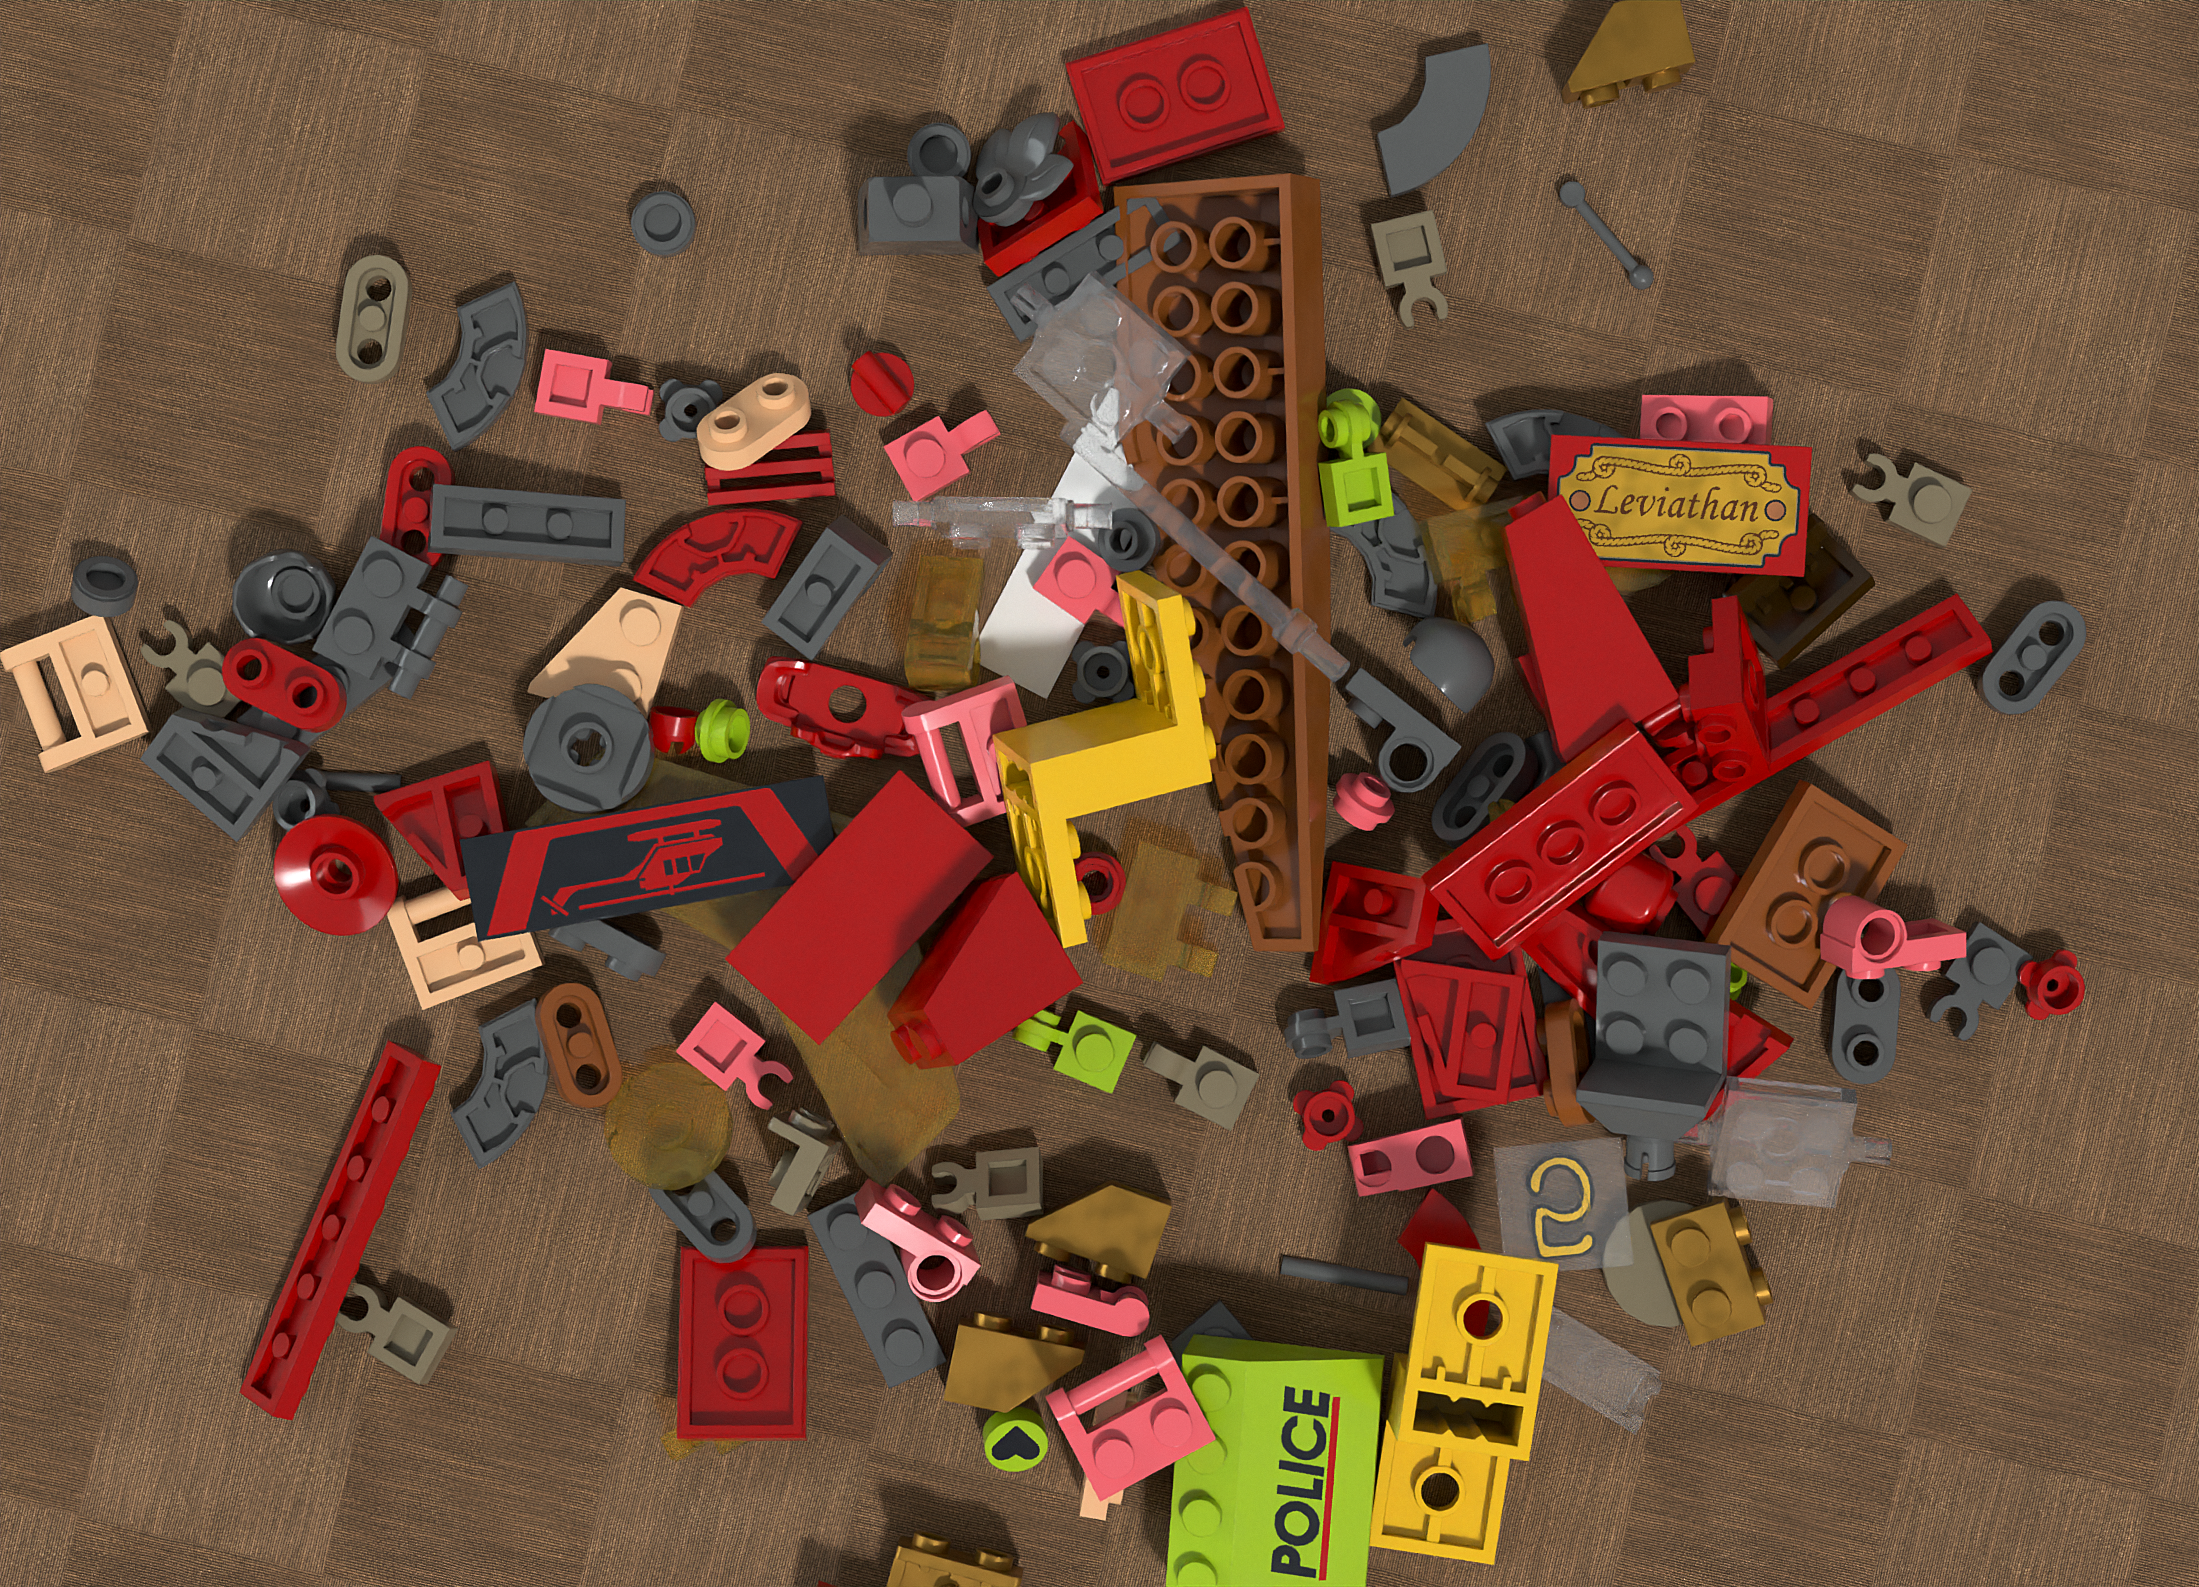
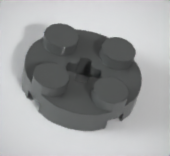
M582 684L574 686L573 688L575 689L564 691L557 697H550L541 703L532 715L523 740L525 762L529 766L530 776L535 781V785L548 800L574 813L592 815L601 812L619 811L632 797L638 794L651 773L655 757L654 734L651 724L641 713L637 705L628 697L604 685ZM592 732L601 734L599 745L606 749L601 760L593 759L589 766H580L581 755L573 750L574 743L577 739L587 741Z

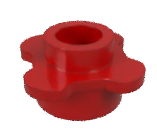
M2058 949L2049 959L2038 963L2028 960L2021 965L2018 971V980L2026 988L2028 1000L2025 1004V1011L2028 1016L2035 1020H2044L2049 1014H2067L2081 1004L2084 999L2085 984L2082 975L2075 969L2078 961L2074 953L2066 949ZM2054 979L2055 984L2053 988L2048 990V981Z
M1335 1080L1327 1089L1317 1092L1304 1089L1295 1095L1293 1109L1302 1117L1305 1127L1302 1141L1310 1150L1321 1151L1326 1147L1327 1143L1337 1142L1342 1139L1353 1142L1362 1135L1364 1124L1360 1118L1355 1116L1351 1102L1354 1097V1089L1346 1081ZM1327 1109L1334 1112V1118L1329 1122L1324 1121L1322 1118V1113Z

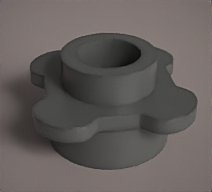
M675 378L665 381L659 391L661 399L665 402V418L659 423L661 435L670 442H676L682 437L689 439L697 438L698 424L707 414L717 408V403L723 397L720 385L710 379L702 381L699 385L683 384ZM694 405L697 408L696 415L692 417L685 414L686 406Z
M1082 641L1074 647L1072 658L1077 663V681L1072 686V693L1079 702L1089 704L1095 698H1111L1117 703L1133 697L1135 687L1129 680V665L1131 663L1127 642L1117 641L1112 646H1095L1090 641ZM1101 666L1108 667L1110 674L1107 678L1102 679L1098 676L1097 671Z
M314 768L306 769L300 780L287 781L273 800L275 819L287 832L300 821L315 815H340L338 804L331 801L325 788L327 779L321 770ZM306 800L310 802V809L307 812L305 809Z

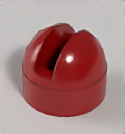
M676 706L651 707L649 723L654 734V747L661 753H668L671 742H674L676 754L688 751L696 742L695 725L700 713L692 709Z

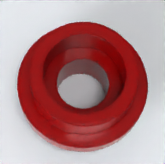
M1090 851L1080 854L1079 858L1073 859L1077 882H1082L1084 875L1093 870L1100 871L1107 879V887L1103 893L1099 895L1088 894L1091 904V915L1107 913L1114 909L1124 896L1126 890L1124 870L1115 858L1104 852Z

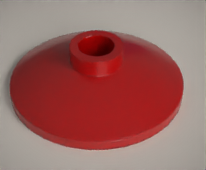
M320 814L306 818L293 826L285 834L275 853L274 879L281 899L300 921L317 931L337 936H350L365 932L376 926L387 915L394 904L398 891V872L394 858L381 837L360 821L338 814ZM338 859L344 862L350 868L352 874L342 873L337 868L335 860Z

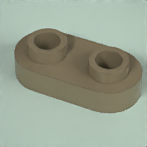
M370 255L358 260L350 268L345 279L336 341V358L341 369L348 376L364 384H380L392 378L398 372L404 356L413 292L412 282L407 271L399 263L387 256ZM379 279L389 280L391 293L388 298L382 301L373 300L370 293L373 283ZM369 342H379L382 347V356L374 364H366L361 355L363 347Z

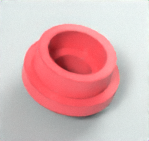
M1361 772L1359 775L1346 773L1336 783L1337 794L1333 798V806L1340 816L1353 826L1371 831L1375 829L1378 823L1388 822L1394 814L1395 808L1390 799L1391 792L1385 783L1376 776L1366 772Z

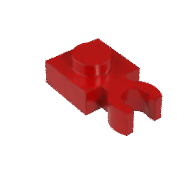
M1682 825L1673 830V833L1681 841V851L1676 857L1668 858L1664 856L1655 844L1649 845L1645 850L1646 854L1668 866L1676 875L1678 880L1672 885V888L1679 892L1675 905L1705 940L1741 879L1718 851H1712L1701 860L1696 854L1697 841L1695 835L1687 826Z

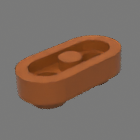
M564 983L549 989L538 1001L535 1011V1022L557 1091L567 1103L577 1108L589 1109L603 1106L610 1102L619 1092L623 1073L602 1004L598 996L590 988L579 983ZM562 1004L571 1006L576 1012V1022L571 1028L563 1027L557 1020V1010ZM582 1065L591 1067L595 1072V1083L589 1089L581 1087L576 1080V1072Z
M1574 998L1548 1003L1545 1008V1017L1538 1018L1537 1020L1539 1045L1544 1055H1548L1550 1079H1545L1543 1084L1546 1108L1550 1116H1558L1566 1128L1594 1123L1596 1118L1576 1102V1089L1592 1064L1589 1031L1583 1009Z

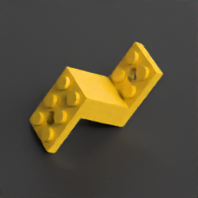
M1141 570L1116 575L1137 698L992 734L1017 872L1063 948L1088 942L1084 920L1091 918L1089 896L1084 884L1081 881L1077 882L1073 859L1079 858L1081 854L1079 838L1073 823L1070 820L1066 821V819L1213 781L1209 760L1216 757V745L1209 724L1202 720L1199 698L1205 696L1206 685L1199 663L1195 659L1192 660L1189 636L1195 634V619L1188 600L1182 597L1180 593Z
M1425 1242L1409 1353H1394L1374 1485L1370 1546L1494 1565L1510 1459L1529 1461L1559 1267L1556 1261ZM1478 1300L1491 1301L1500 1310L1499 1326L1493 1333L1487 1336L1472 1335L1464 1327L1463 1317L1467 1307ZM1446 1473L1456 1480L1457 1494L1448 1505L1435 1507L1423 1500L1421 1488L1426 1478L1430 1475Z

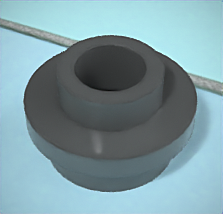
M1135 508L1118 509L1110 513L1100 526L1098 533L1100 554L1104 561L1115 570L1121 572L1142 570L1154 560L1160 548L1161 538L1159 529L1153 519L1142 510ZM1124 529H1127L1132 536V545L1127 552L1122 549L1120 541L1121 533Z

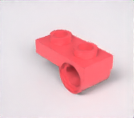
M1642 395L1640 438L1771 445L1773 399L1768 396Z
M1845 896L1834 902L1825 915L1823 933L1820 934L1821 959L1844 969L1845 975L1854 979L1880 978L1885 975V969L1901 966L1912 971H1932L1941 968V961L1966 957V932L1934 918L1904 922L1897 913L1859 896ZM1869 922L1867 933L1861 939L1862 930L1864 926Z
M868 1178L855 1195L854 1202L861 1224L900 1246V1258L909 1286L919 1298L929 1302L947 1300L954 1296L963 1284L967 1285L980 1268L981 1264L972 1242L974 1238L972 1233L963 1224L950 1216L942 1215L938 1220L920 1209V1202L900 1186L890 1184L886 1189ZM942 1255L946 1257L945 1261L934 1269L926 1270L918 1267L929 1256Z

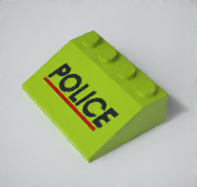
M1193 1334L1182 1354L1181 1373L1216 1440L1174 1463L1166 1587L1367 1586L1385 1355Z

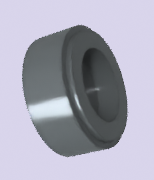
M932 123L919 129L912 137L907 151L909 167L914 176H958L964 179L971 166L972 156L967 138L959 129L946 123Z
M659 191L645 196L636 205L631 218V228L636 241L646 252L656 257L669 258L677 256L689 248L696 235L697 221L692 208L682 197L672 192Z
M109 556L90 557L81 561L73 571L70 590L73 602L88 614L98 617L119 616L129 611L134 605L138 578L132 567L122 560Z

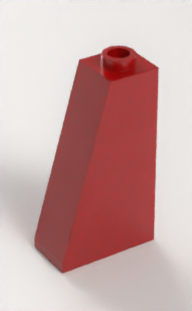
M1539 491L1507 510L1513 522L1502 527L1500 533L1553 750L1560 762L1568 763L1627 718H1630L1635 724L1678 699L1679 695L1563 495L1560 494L1547 501L1542 492Z

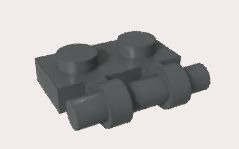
M371 536L312 650L370 680L375 679L384 659L395 663L399 667L388 689L411 700L422 678L429 679L436 665V662L431 659L448 626L455 629L463 613L458 607L469 585L446 574L439 590L433 596L421 590L432 568L431 565ZM411 607L426 615L408 648L395 641V638Z

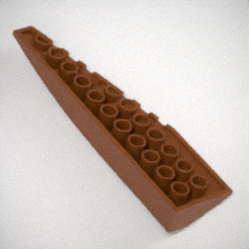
M1285 173L1114 187V208L1119 205L1120 220L1115 223V235L1122 239L1124 249L1122 256L1116 260V267L1125 262L1126 277L1117 282L1122 446L1127 465H1133L1140 494L1135 495L1138 508L1153 519L1160 532V548L1153 560L1157 580L1180 593L1182 597H1185L1193 611L1195 634L1189 636L1192 660L1195 659L1199 663L1205 679L1206 694L1204 697L1199 698L1202 720L1209 724L1216 745V757L1209 761L1223 810L1219 811L1218 815L1224 837H1230L1237 864L1233 873L1253 950L1318 951L1327 808L1331 651L1330 527L1326 523L1318 463L1328 461V447L1322 442L1318 431L1319 415L1323 410H1327L1320 179ZM1156 198L1170 222L1158 227L1145 205L1127 215V200ZM1177 231L1183 242L1164 252L1166 239ZM1150 246L1153 260L1128 275V260Z

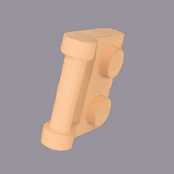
M93 615L0 652V659L5 672H13L43 752L38 754L45 773L63 769L82 759L153 732L109 617ZM49 656L81 737L69 742L66 740L37 662Z
M447 886L409 900L404 895L396 897L393 906L387 913L422 1010L545 965L534 932L478 942L475 923L473 922L422 942L417 930L418 923L471 904L470 898L459 901Z

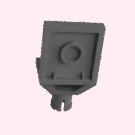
M1604 931L1598 940L1595 1059L1576 1089V1102L1610 1132L1627 1135L1624 1172L1634 1179H1641L1643 1163H1649L1648 1181L1665 1180L1675 1174L1674 1141L1705 1118L1727 1077L1731 946L1612 931Z

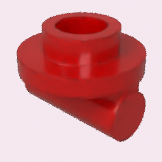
M869 350L851 366L854 370L851 377V392L858 406L866 413L876 417L893 416L904 410L912 400L915 388L914 377L909 366L901 358L889 353L873 354Z
M1677 687L1675 690L1679 695V687ZM1680 696L1678 699L1640 720L1647 733L1650 734L1654 742L1660 747L1673 746L1675 748H1682L1695 742L1694 722H1685L1680 704Z

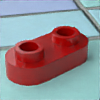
M414 446L400 452L390 465L380 540L411 555L405 547L406 538L412 532H422L426 538V547L421 553L411 556L431 565L430 571H432L441 563L445 554L428 552L431 488L424 492L417 491L413 484V478L419 470L428 468L434 474V484L455 485V472L450 461L440 452L425 446Z
M259 638L245 639L235 644L224 658L222 678L226 688L232 695L303 731L318 733L329 730L344 715L347 705V694L342 682L327 670L275 644ZM259 659L262 665L261 673L257 678L247 680L244 674L246 665L252 660ZM308 687H315L317 691L315 703L308 708H302L300 704L302 691Z

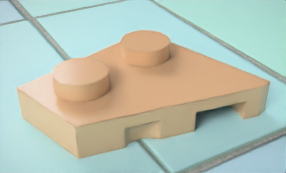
M621 587L530 682L527 692L549 699L552 696L557 697L564 691L575 689L573 688L574 686L582 684L604 685L628 697L637 705L641 713L649 721L650 708L655 705L684 607Z

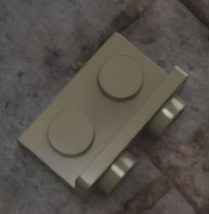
M802 1106L799 1111L793 1109L792 1113L784 1111L772 1116L767 1126L769 1130L800 1146L799 1149L794 1146L791 1151L786 1150L768 1182L770 1186L777 1189L770 1204L791 1216L808 1208L843 1142L842 1139L830 1133L835 1125L832 1121Z

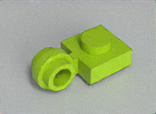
M1348 399L1330 403L1327 410H1323L1318 418V431L1322 442L1326 447L1338 450L1340 459L1318 463L1327 526L1344 527L1395 516L1386 452H1363L1362 442L1368 440L1371 433V422L1367 410L1363 405L1359 403L1354 404Z
M1046 1009L1041 1010L1015 1027L1012 1038L1035 1049L1047 1052L1051 1041L1063 1045L1053 1069L1110 1094L1113 1093L1137 1034L1079 1009L1069 1032L1057 1028L1061 1016Z

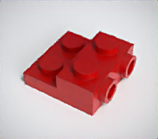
M1735 595L1712 599L1713 626L1703 627L1705 654L1688 656L1689 683L1680 684L1679 686L1682 714L1686 723L1694 722L1695 741L1699 756L1701 758L1710 757L1714 777L1724 782H1737L1749 776L1770 773L1765 667L1738 596Z

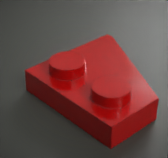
M1074 120L1066 124L1058 132V135L1066 144L1057 154L1068 158L1074 164L1070 173L1058 188L1043 200L1034 201L1028 213L1012 225L998 226L981 218L977 221L984 263L998 277L1020 264L1031 261L1040 251L1069 233L1081 230L1092 219L1104 212L1088 137Z
M489 760L373 796L376 807L459 901L470 898L460 840L510 831L497 769Z
M1332 861L1320 921L1318 951L1314 952L1309 981L1335 985L1431 947L1440 903L1429 892L1421 878Z
M1401 959L1400 969L1404 980L1407 982L1418 1015L1417 1020L1433 1060V1069L1442 1095L1507 1105L1509 1103L1527 976Z

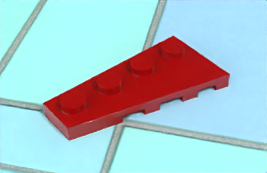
M1574 902L1521 942L1520 945L1596 1021L1598 940L1604 931H1618L1591 916L1583 906ZM1731 998L1729 1002L1727 1077L1705 1118L1699 1122L1700 1124H1703L1785 1053L1794 1040L1792 1036Z

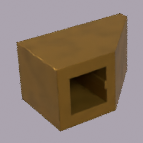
M1623 0L1615 2L1561 91L1564 104L1581 100L1583 109H1591L1619 100L1618 90L1643 84L1645 93H1653L1681 84L1680 74L1687 73L1696 61L1680 0Z
M1109 1180L1044 1211V1215L1030 1218L1025 1237L1037 1240L1033 1250L1042 1255L1069 1263L1072 1254H1076L1096 1261L1094 1272L1118 1282L1130 1284L1133 1275L1147 1279L1172 1208V1202L1126 1184Z
M975 1310L973 1319L960 1318L943 1400L1007 1413L1083 1362L1085 1353V1342L1073 1340L1075 1330L1067 1327L1038 1323L1036 1332L1011 1327L1012 1317L990 1311Z

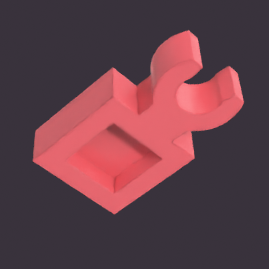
M718 1000L714 1002L676 1050L680 1056L725 1091L730 1088L737 1078L741 1079L746 1083V1092L749 1099L756 1106L765 1110H769L775 1102L761 1091V1078L765 1074L773 1073L789 1084L795 1077L793 1071L785 1063L778 1060L764 1061L757 1056V1052L767 1039Z

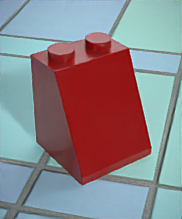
M1017 871L979 880L967 888L887 1014L895 1028L890 1032L894 1046L907 1063L911 1065L916 1063L919 1070L959 1065L1084 983Z

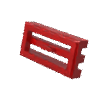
M831 430L797 431L772 449L819 446L820 457L759 461L745 468L730 471L719 470L705 463L708 506L836 495ZM821 471L822 476L821 480L721 488V479Z

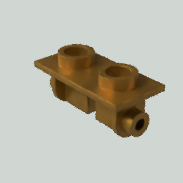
M1403 397L1380 429L1376 439L1367 448L1368 452H1386L1387 464L1471 522L1483 504L1490 498L1507 470L1505 466Z

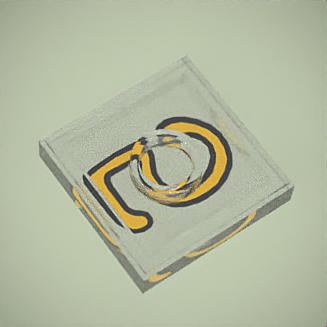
M1622 1137L1493 1148L1503 1253L1556 1261L1559 1264L1558 1271L1634 1265Z

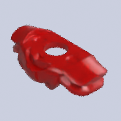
M771 656L767 659L759 677L756 693L757 706L766 718L791 727V736L805 740L812 746L820 749L821 754L841 760H846L847 757H869L880 760L884 753L901 757H911L919 754L920 751L915 735L907 733L901 712L908 706L921 701H935L904 686L810 660L782 656ZM841 686L856 687L865 696L866 711L858 720L852 722L842 721L832 713L830 697L833 691Z

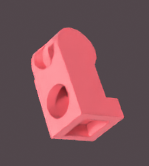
M1462 1116L1347 1146L1359 1197L1398 1189L1400 1192L1474 1175V1167Z

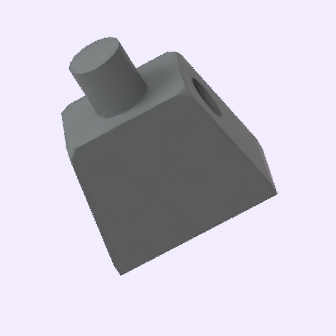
M958 176L867 178L858 190V255L979 254V232L977 227L979 216L974 211L972 204L976 188Z

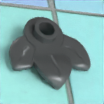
M1047 112L1029 116L1020 122L1012 133L1005 128H1001L990 136L983 145L975 168L979 181L972 202L974 211L981 219L986 222L995 223L998 226H1009L1018 222L1028 213L1034 201L1043 200L1049 196L1070 173L1074 164L1064 156L1052 154L1060 122L1057 114Z

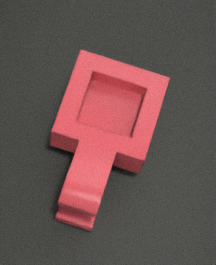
M545 349L534 412L540 415L601 425L604 407L650 416L654 390H650L648 386L609 380L612 362L609 360Z
M987 410L967 419L951 431H948L942 418L937 416L885 445L884 449L911 498L917 504L972 473L963 455L995 439L1001 433Z
M1068 536L1032 588L1084 625L1087 624L1097 610L1125 630L1119 593L1112 589L1116 582V575L1122 574L1121 571L1113 569L1104 559L1071 536Z

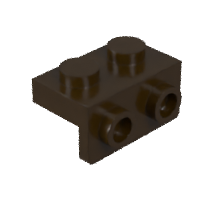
M1812 513L1808 516L1804 577L1735 573L1729 580L1725 593L1720 598L1738 596L1757 648L1782 670L1876 584L1872 574L1828 534L1824 521L1815 513Z

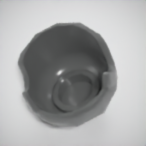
M276 549L252 560L243 568L232 587V611L245 633L251 638L267 639L284 646L298 645L304 643L307 639H313L321 634L337 603L336 583L321 561L306 552L295 549Z
M1427 617L1419 621L1411 629L1402 644L1406 648L1414 640L1415 646L1410 652V660L1413 665L1444 696L1466 714L1490 688L1494 675V659L1482 636L1468 624L1445 617Z

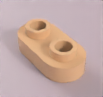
M769 374L757 379L707 414L697 427L699 449L704 462L719 470L730 471L745 468L802 429L811 416L810 399L806 384L798 377L790 374Z

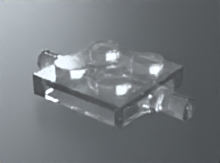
M1097 271L1088 273L1072 295L1055 306L1035 290L1029 282H1026L1019 288L1018 294L1012 297L1010 303L1035 322L1038 328L1035 331L1030 349L1012 372L1107 454L1114 452L1131 430L1146 420L1168 437L1173 444H1176L1185 435L1184 432L1189 430L1192 423L1188 422L1163 399L1167 395L1170 381L1192 355L1191 352Z
M935 496V498H932V501L893 500V527H932V530L939 531L942 538L952 540L954 548L988 549L991 548V538H1010L1017 541L1016 548L1050 550L1055 549V539H1067L1069 532H1074V529L1112 530L1113 503H1074V500H1067L1066 502V498Z
M1727 1076L1722 1103L1714 1112L1711 1121L1701 1120L1674 1141V1143L1708 1146L1711 1158L1706 1179L1709 1196H1725L1728 1198L1834 1209L1842 1175L1848 1169L1851 1161L1889 1166L1892 1156L1891 1138L1881 1139L1854 1136L1853 1123L1858 1105L1855 1089Z

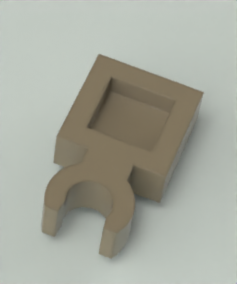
M1433 210L1371 224L1369 230L1384 290L1397 286H1402L1404 296L1398 307V318L1402 327L1405 330H1409L1415 326L1411 308L1417 301H1427L1433 306L1437 323L1445 321L1448 315L1446 298L1438 289L1432 287L1431 278L1444 276L1448 272Z
M1875 453L1866 455L1862 463L1875 468L1880 473L1881 483L1876 490H1869L1862 485L1853 484L1848 491L1849 494L1861 503L1873 504L1884 501L1890 504L1891 507L1883 522L1940 549L1945 548L1973 489L1916 462L1910 464L1905 477L1897 474L1895 465L1887 457Z
M167 620L163 626L174 635L176 640L175 649L169 655L164 656L154 646L145 643L140 648L143 657L150 664L160 668L172 669L177 674L165 689L184 707L228 720L244 701L232 695L224 684L222 664L226 654L212 642H208L197 653L193 649V638L190 631L177 621ZM244 672L245 678H246L247 680H252V679Z
M1039 1147L976 1152V1169H964L961 1165L954 1162H941L932 1166V1175L936 1185H956L955 1189L948 1194L932 1195V1204L937 1215L955 1216L965 1211L969 1205H976L980 1221L1044 1215L1043 1158Z
M355 1284L352 1291L367 1301L368 1313L362 1320L351 1313H339L336 1318L338 1324L346 1331L352 1333H372L375 1335V1338L367 1353L419 1385L428 1384L459 1328L407 1296H398L392 1308H390L388 1299L381 1289L370 1284Z

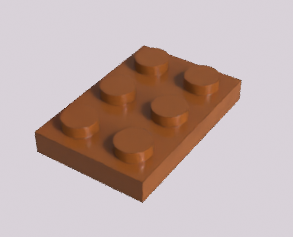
M1799 780L1704 943L1731 946L1732 964L1797 1004L1811 1010L1837 967L1821 959L1820 934L1823 933L1824 918L1828 909L1838 899L1851 895L1859 896L1874 903L1908 845L1813 784Z

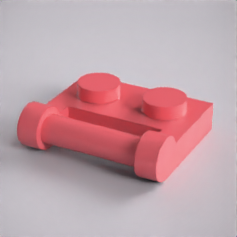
M1007 675L936 701H921L905 708L901 712V716L907 733L915 735L935 802L963 828L1006 813L992 734L1027 726L1017 689L1011 677ZM957 722L979 793L968 798L960 797L939 730L940 727Z
M1055 1264L1053 1273L1043 1270L1039 1271L1032 1295L1031 1309L1127 1337L1140 1335L1146 1330L1150 1318L1149 1302L1146 1293L1141 1287L1135 1284H1125L1118 1287L1115 1291L1091 1285L1092 1274L1061 1264Z
M1162 1335L1144 1343L1145 1351L1065 1393L1062 1387L1045 1396L1100 1502L1216 1440ZM1157 1373L1160 1374L1166 1386L1165 1388L1087 1430L1084 1429L1078 1417L1079 1415Z

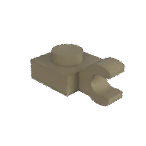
M1153 1040L1142 1061L1145 1067L1181 1084L1173 1098L1175 1103L1229 1131L1232 1130L1260 1076L1258 1072L1204 1044H1201L1194 1060H1191Z

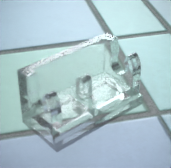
M1552 1306L1542 1378L1633 1434H1636L1645 1420L1644 1413L1642 1412L1644 1406L1652 1394L1656 1396L1661 1391L1662 1381L1658 1378L1661 1371L1555 1306Z

